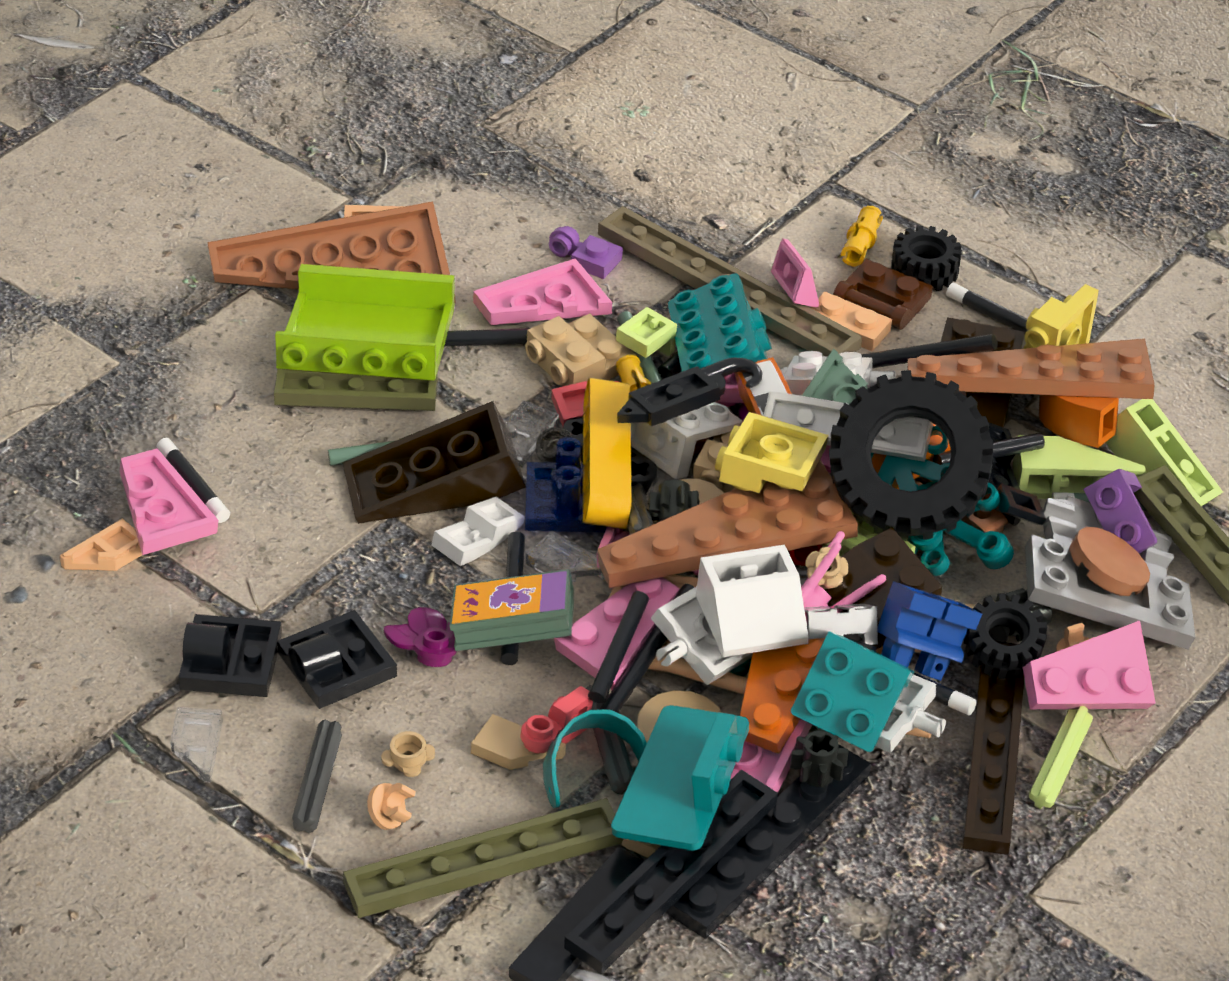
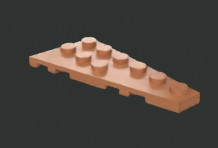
M433 201L207 242L214 280L219 283L299 290L298 271L301 264L450 275Z
M1145 338L1061 346L1041 345L1037 348L944 356L922 355L917 358H909L907 370H911V376L925 378L927 372L936 374L937 381L948 385L950 380L959 385V391L1132 399L1154 398L1155 383Z
M820 459L803 491L781 488L769 481L765 482L760 493L735 488L597 549L598 564L609 588L699 570L701 557L785 545L787 550L790 551L832 542L839 531L844 532V539L858 537V522L848 505L839 496L835 483L833 484L831 476Z

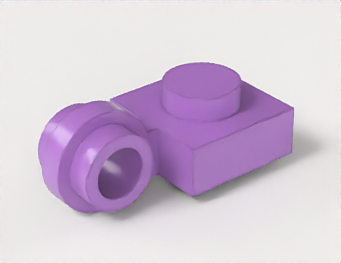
M558 227L550 234L549 248L556 256L565 257L570 255L571 260L576 258L588 274L601 279H605L622 260L623 247L589 235L583 243L579 242V234L572 227Z

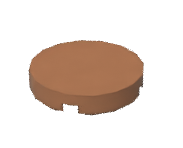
M1085 527L1079 530L1072 539L1069 550L1073 562L1078 567L1083 563L1089 570L1086 576L1104 590L1119 596H1130L1133 592L1137 595L1149 582L1150 571L1146 562L1132 546L1115 534L1098 527Z

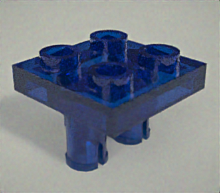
M572 437L559 439L556 449V462H527L525 531L605 533L607 528L605 526L583 523V463H581L580 458L581 444L579 440Z

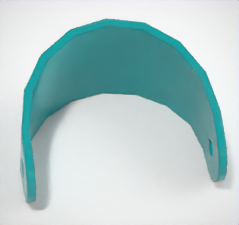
M610 709L589 710L571 719L548 748L543 762L544 786L549 802L554 809L560 807V793L556 776V755L561 740L566 735L579 729H604L616 733L626 741L639 762L647 742L643 733L628 717Z

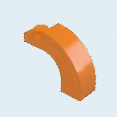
M1040 395L1038 415L1043 425L1053 433L1083 445L1099 448L1116 435L1119 398Z

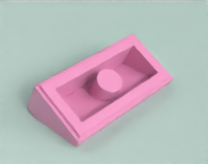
M783 238L780 242L771 273L793 303L818 307L819 300L811 268L790 241Z

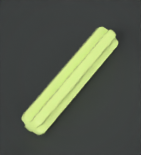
M1080 706L1079 709H1068L1029 792V798L1034 801L1036 808L1041 809L1043 806L1051 808L1055 804L1093 721V716L1087 712L1088 708L1085 706Z

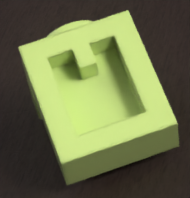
M646 307L617 328L616 341L645 358L657 350L666 356H670L675 352L677 324Z

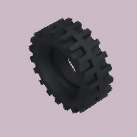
M911 370L901 371V377L889 380L886 374L877 377V384L868 389L861 386L856 390V398L849 405L844 403L840 409V418L831 430V446L829 449L833 484L835 483L839 496L853 512L855 519L860 524L864 521L874 527V533L877 534L892 527L903 541H908V536L923 535V540L933 538V533L946 529L947 532H950L956 528L957 522L964 516L969 518L974 513L975 506L980 498L985 496L993 460V439L990 438L989 423L986 416L982 417L978 411L977 401L972 396L967 398L959 392V385L952 380L947 385L937 381L936 374L930 372L926 373L925 378L911 376ZM913 416L927 419L942 430L949 440L951 459L949 468L938 482L927 489L910 492L895 489L881 480L872 465L871 449L875 437L884 426L895 419Z

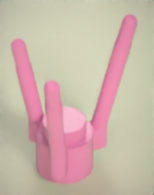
M839 531L835 535L832 542L828 545L831 549L824 556L810 579L807 578L801 586L804 607L828 606L827 603L831 600V596L818 583L841 550L840 543L845 537L844 532ZM880 574L830 608H834L835 605L855 603L884 583L886 576ZM835 608V609H837V613H840L841 611L844 610V609ZM805 612L806 622L808 626V613Z

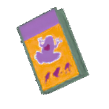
M570 569L454 585L449 626L455 636V651L572 636L574 587Z

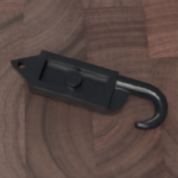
M736 357L721 360L701 369L696 366L629 392V400L617 413V422H647L651 427L664 423L667 420L720 400V396L725 392V376L736 372L751 374L752 378L746 382V387L750 389L761 382L763 372L759 365L752 360Z

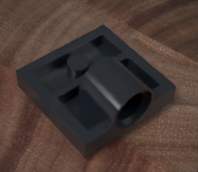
M356 610L277 641L278 654L318 709L397 677V664Z
M195 614L193 623H187L184 632L183 661L178 677L179 690L268 697L278 654L277 641L281 640L282 622Z

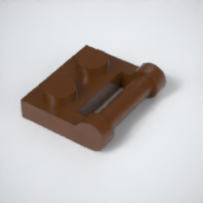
M865 259L846 281H840L837 284L833 295L891 318V326L902 330L931 299L933 286L883 266L880 263Z

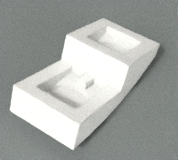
M493 497L468 506L464 521L434 531L431 545L459 566H462L483 556L505 541L510 533L515 532L523 525L525 516L498 497Z

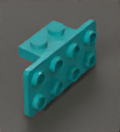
M737 273L721 275L702 287L682 291L668 302L671 321L677 324L675 342L682 372L696 366L701 369L733 357L745 358L753 362L768 359L766 351L772 349V346L765 331L767 329L759 308L751 309L744 293L742 281Z
M673 705L665 706L661 710L612 821V834L617 838L692 851L700 849L721 798L728 791L734 766L741 759L743 745L749 732V720L746 717Z

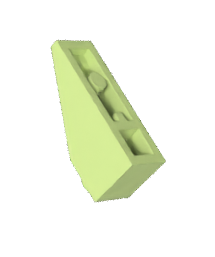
M1141 399L1127 407L1117 416L1116 435L1106 442L1115 456L1144 465L1145 473L1166 465L1201 507L1223 493L1153 399Z
M1043 436L1045 445L1042 449L1016 454L1013 459V472L1020 490L1036 495L1038 499L1052 498L1053 492L1085 493L1084 488L1117 469L1135 473L1136 477L1146 472L1144 465L1060 436Z

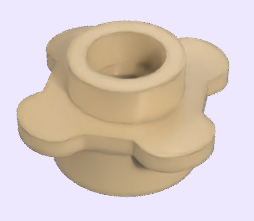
M405 731L398 733L392 738L390 750H385L382 753L381 760L385 766H394L403 772L405 776L415 777L421 773V767L426 761L435 758V748L430 744H426V740L419 733Z

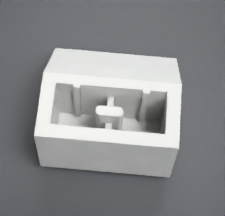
M785 545L700 558L696 597L722 657L808 644L809 635L800 577Z

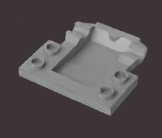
M1067 496L1066 499L1047 498L1043 508L1046 517L1043 523L1045 538L1031 534L1025 546L1028 600L1116 628L1140 621L1143 636L1188 650L1196 638L1189 583L1183 582L1174 576H1167V568L1174 560V554L1169 553L1172 537L1152 528L1157 538V544L1139 553L1150 571L1149 582L1137 595L1133 592L1130 596H1119L1094 584L1086 576L1089 570L1083 563L1079 567L1076 566L1069 550L1071 541L1079 530L1085 527L1103 529L1091 503Z

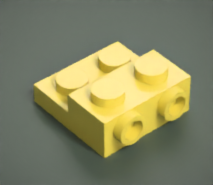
M1085 284L1073 296L1068 295L1064 302L1051 297L1040 309L1035 308L1026 322V329L1028 331L1025 333L1026 344L1023 349L1037 348L1041 345L1061 346L1089 343L1099 290Z
M749 412L741 426L734 425L729 437L728 447L722 446L719 450L715 463V470L720 471L719 482L733 485L739 490L760 493L766 481L775 483L781 488L803 491L826 450L828 435Z

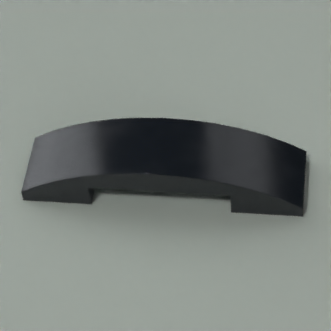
M988 422L989 434L993 442L1012 438L1009 429ZM1016 454L993 459L988 483L993 484L1000 494V503L994 510L1035 525H1043L1046 517L1037 496L1020 490L1010 463ZM991 494L985 495L982 499H988Z

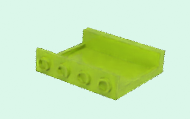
M309 264L300 265L298 271L299 293L285 332L276 331L277 369L435 381L454 312L455 275Z

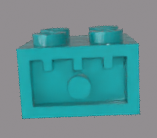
M829 631L791 708V713L867 752H871L874 750L903 688L908 686L915 671L844 636Z

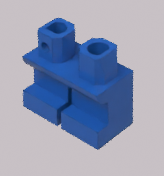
M893 581L877 627V632L886 637L881 655L908 668L914 650H921L914 670L941 681L950 660L962 663L964 658V652L961 648L968 628L976 630L982 613L961 602Z

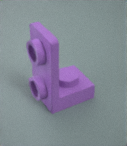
M1117 469L1083 490L1103 529L1120 537L1138 553H1141L1157 544V538L1134 495V492L1142 488L1135 473Z

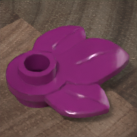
M418 607L409 612L407 624L384 626V635L391 644L401 649L414 650L417 653L418 661L426 666H446L451 663L452 657L457 653L454 647V632L450 630L449 626L450 622L447 623L443 614L435 609Z

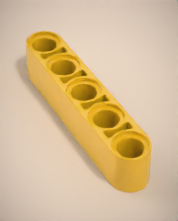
M589 378L587 381L583 403V523L619 529H626L631 509V424L617 422V413L629 400L630 384L596 378Z

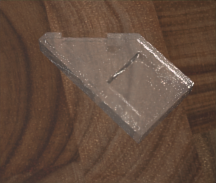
M523 401L505 422L521 468H523L559 424L558 413L527 401Z

